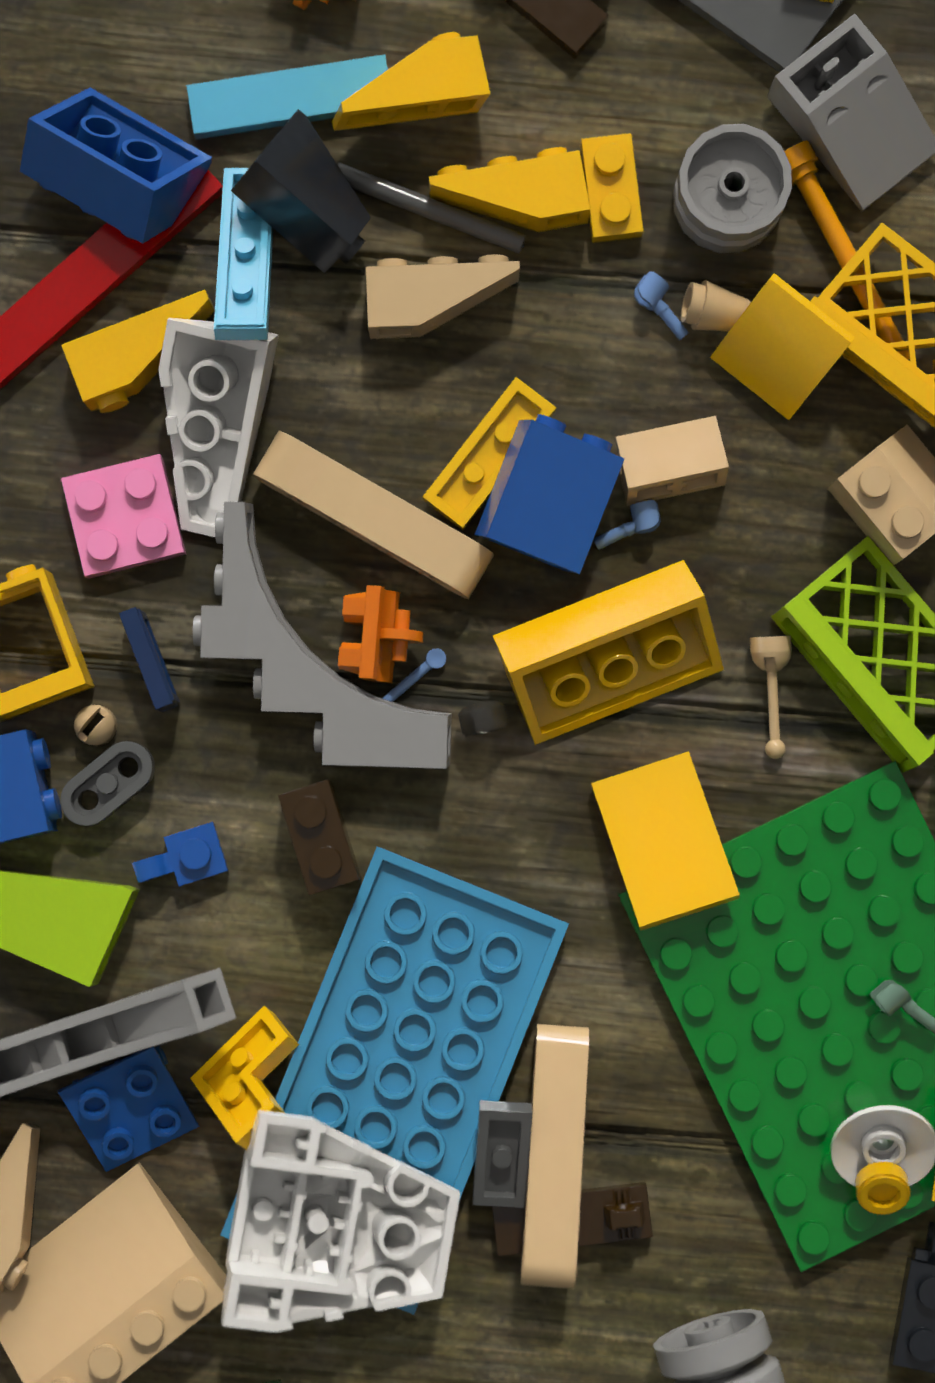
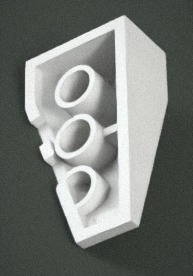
M180 318L167 319L158 370L160 385L164 389L167 410L165 420L167 434L170 435L174 460L173 477L182 530L215 537L217 513H224V502H241L270 383L279 334L268 332V340H215L213 321Z

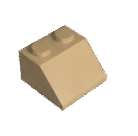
M908 424L876 447L827 488L863 533L871 538L893 565L903 560L935 534V457Z

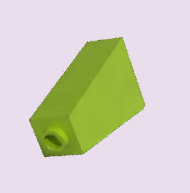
M0 869V948L88 987L99 984L140 889L130 885Z

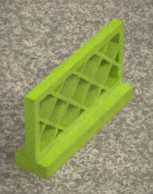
M867 536L791 601L779 609L771 618L786 636H791V642L888 757L892 761H896L900 771L904 773L921 765L935 750V734L927 740L914 724L915 706L935 708L934 699L916 698L917 671L935 673V664L917 662L918 636L935 638V614L871 538ZM862 554L877 569L876 586L851 584L852 562ZM842 571L841 582H832L831 580ZM886 581L892 588H886ZM820 589L841 592L839 618L822 616L809 601V598ZM850 593L875 596L874 622L849 619ZM885 597L900 598L910 608L909 626L884 623ZM919 620L925 627H919ZM832 626H837V627H839V632H838V634H837V632L832 628ZM848 628L874 631L872 657L855 655L848 647ZM883 632L908 634L907 661L882 658ZM865 665L872 666V673H870ZM882 667L907 670L906 696L889 695L882 687ZM898 704L905 705V713Z

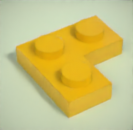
M265 1005L190 1078L234 1141L245 1150L250 1145L252 1127L258 1110L285 1113L262 1081L299 1045L276 1014Z

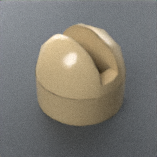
M88 705L82 708L74 720V731L77 737L83 743L92 746H101L112 740L117 730V721L114 714L108 708L100 705ZM99 712L104 718L95 726L89 736L85 735L83 730Z

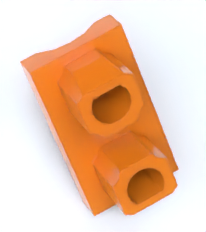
M367 585L366 592L344 596L342 609L344 622L363 625L362 643L342 642L338 655L339 669L359 674L361 679L377 683H392L394 661L407 662L408 643H423L424 632L409 630L411 611L399 610V592L386 590L383 586Z

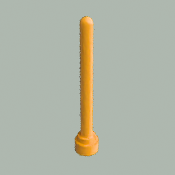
M805 140L784 151L791 165L792 186H798L839 265L843 268L856 251L815 176L818 169L814 162L818 158L809 141ZM864 265L859 268L854 276L865 274ZM872 283L874 309L886 308ZM866 284L851 286L863 309L868 310ZM891 316L875 318L876 334L884 342L904 341ZM909 350L897 351L907 360L910 359Z

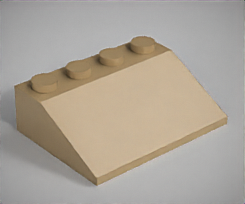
M139 1162L27 1250L22 1259L27 1261L29 1265L21 1280L12 1291L5 1288L0 1294V1342L23 1383H121L223 1302L227 1275Z

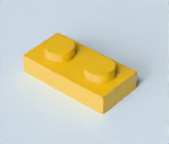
M632 134L581 139L583 171L591 209L589 221L592 243L642 237L643 224Z

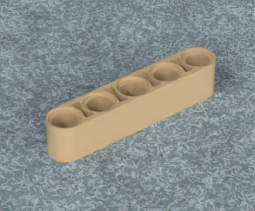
M282 431L277 432L253 473L256 479L273 490L463 598H470L494 557V554L475 540Z
M537 1024L531 1100L533 1114L524 1215L521 1285L575 1288L589 1027Z

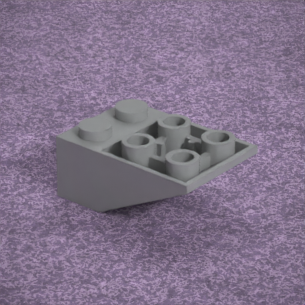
M856 14L849 17L774 77L767 95L768 99L801 139L809 141L819 161L861 212L935 155L934 134L890 56Z

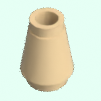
M704 280L701 284L691 282L683 299L681 322L691 324L692 330L730 331L751 301L707 280Z

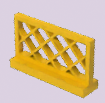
M881 223L818 298L814 296L810 302L855 337L842 356L935 428V374H925L916 365L915 349L935 347V338L914 340L912 314L935 312V302L911 305L909 279L931 277L935 280V262L884 223ZM882 241L900 253L901 270L871 274L869 257ZM907 259L918 268L908 269ZM864 264L865 274L854 276ZM902 280L905 305L874 309L872 283ZM866 284L868 310L846 312L832 301L844 286ZM906 315L908 341L886 343L876 335L875 318ZM869 319L870 330L858 320ZM909 350L910 361L897 351Z

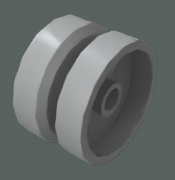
M722 124L702 133L687 149L673 189L674 213L683 232L698 246L717 253L743 252L760 244L775 228L792 189L791 165L782 146L766 131L747 124ZM729 187L735 188L738 192H731L728 189Z
M733 1310L694 1320L659 1337L653 1344L662 1375L677 1379L674 1383H785L777 1358L763 1354L773 1341L765 1316L760 1310Z

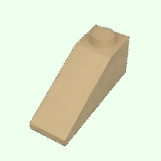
M22 1123L0 1160V1294L5 1288L12 1291L21 1280L29 1265L22 1258L30 1247L40 1128L32 1123Z

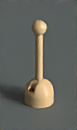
M791 636L750 638L752 661L758 668L767 672L770 740L765 746V752L772 759L781 758L786 750L785 744L780 740L777 671L784 668L791 658Z

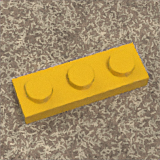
M515 377L423 495V500L461 530H464L489 498L519 420L532 419L535 421L538 414L552 417L557 407L519 378Z

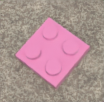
M160 454L61 478L84 576L87 579L186 555L163 457Z

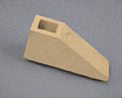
M497 254L481 256L478 258V263H458L457 258L449 256L430 258L427 261L428 264L407 265L406 260L399 258L377 261V266L366 267L367 315L370 339L421 337L519 282L520 261H509L507 256Z

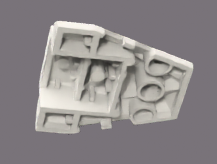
M258 1110L252 1127L250 1145L244 1151L226 1255L227 1277L223 1296L222 1326L280 1332L293 1329L292 1323L324 1317L326 1322L343 1319L342 1313L374 1307L377 1312L442 1298L460 1199L459 1190L357 1139L341 1133L313 1117Z

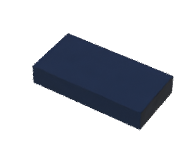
M137 607L120 612L119 616L155 710L163 713L178 707L180 700L146 613Z

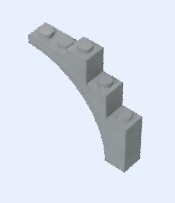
M224 502V513H217L215 520L216 543L223 544V564H217L215 567L214 590L216 595H222V605H202L201 615H195L193 643L194 646H201L200 658L262 659V668H256L254 671V699H261V711L323 713V722L316 721L314 727V751L322 752V765L447 769L451 764L452 713L413 709L374 696L339 676L310 651L285 619L266 581L256 545L253 504L247 502Z
M217 968L149 989L100 1007L1 1038L0 1097L117 1057L196 1034L236 1019L221 969Z

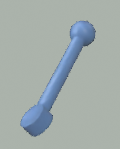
M438 648L430 650L426 654V661L388 692L383 699L394 702L432 668H441L446 662L444 651Z

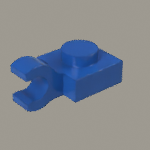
M214 822L163 837L168 852L132 863L138 883L174 872L178 886H183L229 871Z

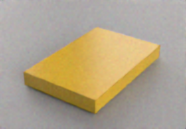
M689 751L591 783L640 931L740 899L739 891Z

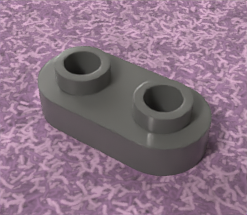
M123 741L112 745L64 786L61 793V807L66 817L72 822L83 826H93L104 822L149 785L155 773V762L152 754L143 745L135 742ZM133 758L138 763V771L134 776L128 778L123 775L121 765L125 759ZM89 790L94 791L98 796V804L92 810L85 809L81 802L83 794Z

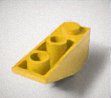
M553 147L540 151L537 154V158L517 161L515 156H503L490 160L486 167L467 170L465 165H452L440 169L437 172L438 175L429 177L431 198L536 232L587 224L591 209L580 150L567 152V149L564 147Z

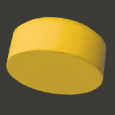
M871 1163L862 1168L856 1176L857 1199L859 1204L868 1212L880 1215L891 1214L902 1209L910 1199L907 1174L900 1166L894 1163Z

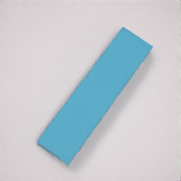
M378 55L186 85L194 136L196 139L284 126L298 109L307 116L310 122L334 118L341 102L388 70L386 56Z
M224 168L214 315L215 340H268L273 228L231 192V189L248 168Z

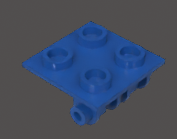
M160 1045L140 1050L122 1060L119 1058L114 1061V1064L105 1065L99 1071L83 1079H76L72 1081V1084L58 1090L59 1095L106 1172L199 1127V1123L165 1066L168 1064V1060Z

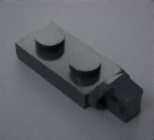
M929 1221L925 1249L914 1247L912 1257H907L889 1361L896 1366L935 1373V1222Z

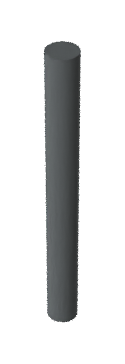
M338 163V167L355 191L517 254H520L527 236L523 233L348 165Z

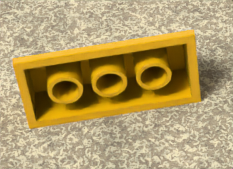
M684 560L493 635L506 675L535 745L724 670L705 595Z

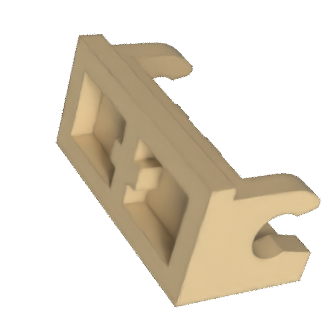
M716 416L616 436L615 438L618 456L625 458L619 474L627 506L638 502L659 500L726 485L729 465Z

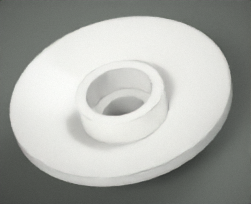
M898 1106L870 1107L851 1115L837 1128L831 1142L832 1162L838 1174L853 1186H855L857 1174L865 1166L875 1162H891L900 1166L906 1172L909 1186L924 1178L935 1164V1132L924 1117L907 1108Z

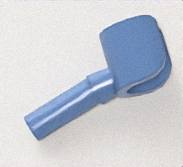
M650 271L647 275L643 276L634 290L635 300L641 306L653 310L657 316L659 315L678 340H681L689 332L669 306L661 300L670 286L661 276Z
M648 500L630 505L633 521L623 523L594 538L593 540L598 550L626 536L655 531L661 522L656 501Z

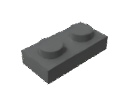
M479 1100L473 1205L525 1208L533 1114L532 1103Z

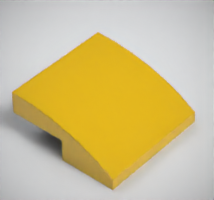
M774 273L710 358L786 419L790 420L855 337Z

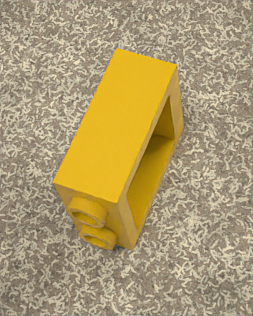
M34 564L16 568L5 575L7 581L0 583V607L41 591L69 668L3 693L0 690V723L94 687L53 574L45 568L36 570Z

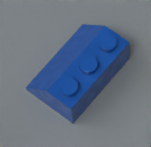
M88 88L28 118L20 172L37 181L44 189L56 192L78 205L85 213L100 218L119 229L126 237L143 244L173 225L209 169L212 157L96 90Z

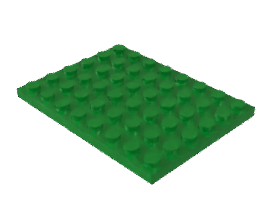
M896 761L881 766L723 843L722 846L739 891L740 899L640 931L627 890L617 894L788 1249L801 1272L935 1207V1201H932L935 1164L924 1178L909 1186L910 1199L902 1209L891 1214L880 1215L868 1212L859 1204L856 1187L845 1181L838 1174L831 1158V1142L837 1128L851 1115L870 1107L898 1106L907 1108L924 1117L935 1132V1034L908 1015L902 1007L888 1017L870 996L871 991L883 981L893 980L907 990L912 1000L919 1007L935 1018V840Z

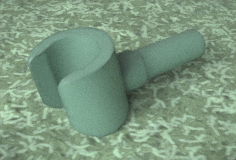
M885 980L871 991V998L888 1017L902 1007L908 1015L935 1034V1018L919 1007L901 985H898L893 980Z

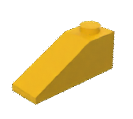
M448 32L435 36L431 41L425 43L341 102L332 120L334 131L479 112L490 95V89L478 35L461 37L457 32Z
M206 290L199 291L62 344V349L84 404L91 411L99 409L101 413L112 412L126 406L129 403L128 397L138 394L159 372L167 319L180 318L206 321L214 312Z

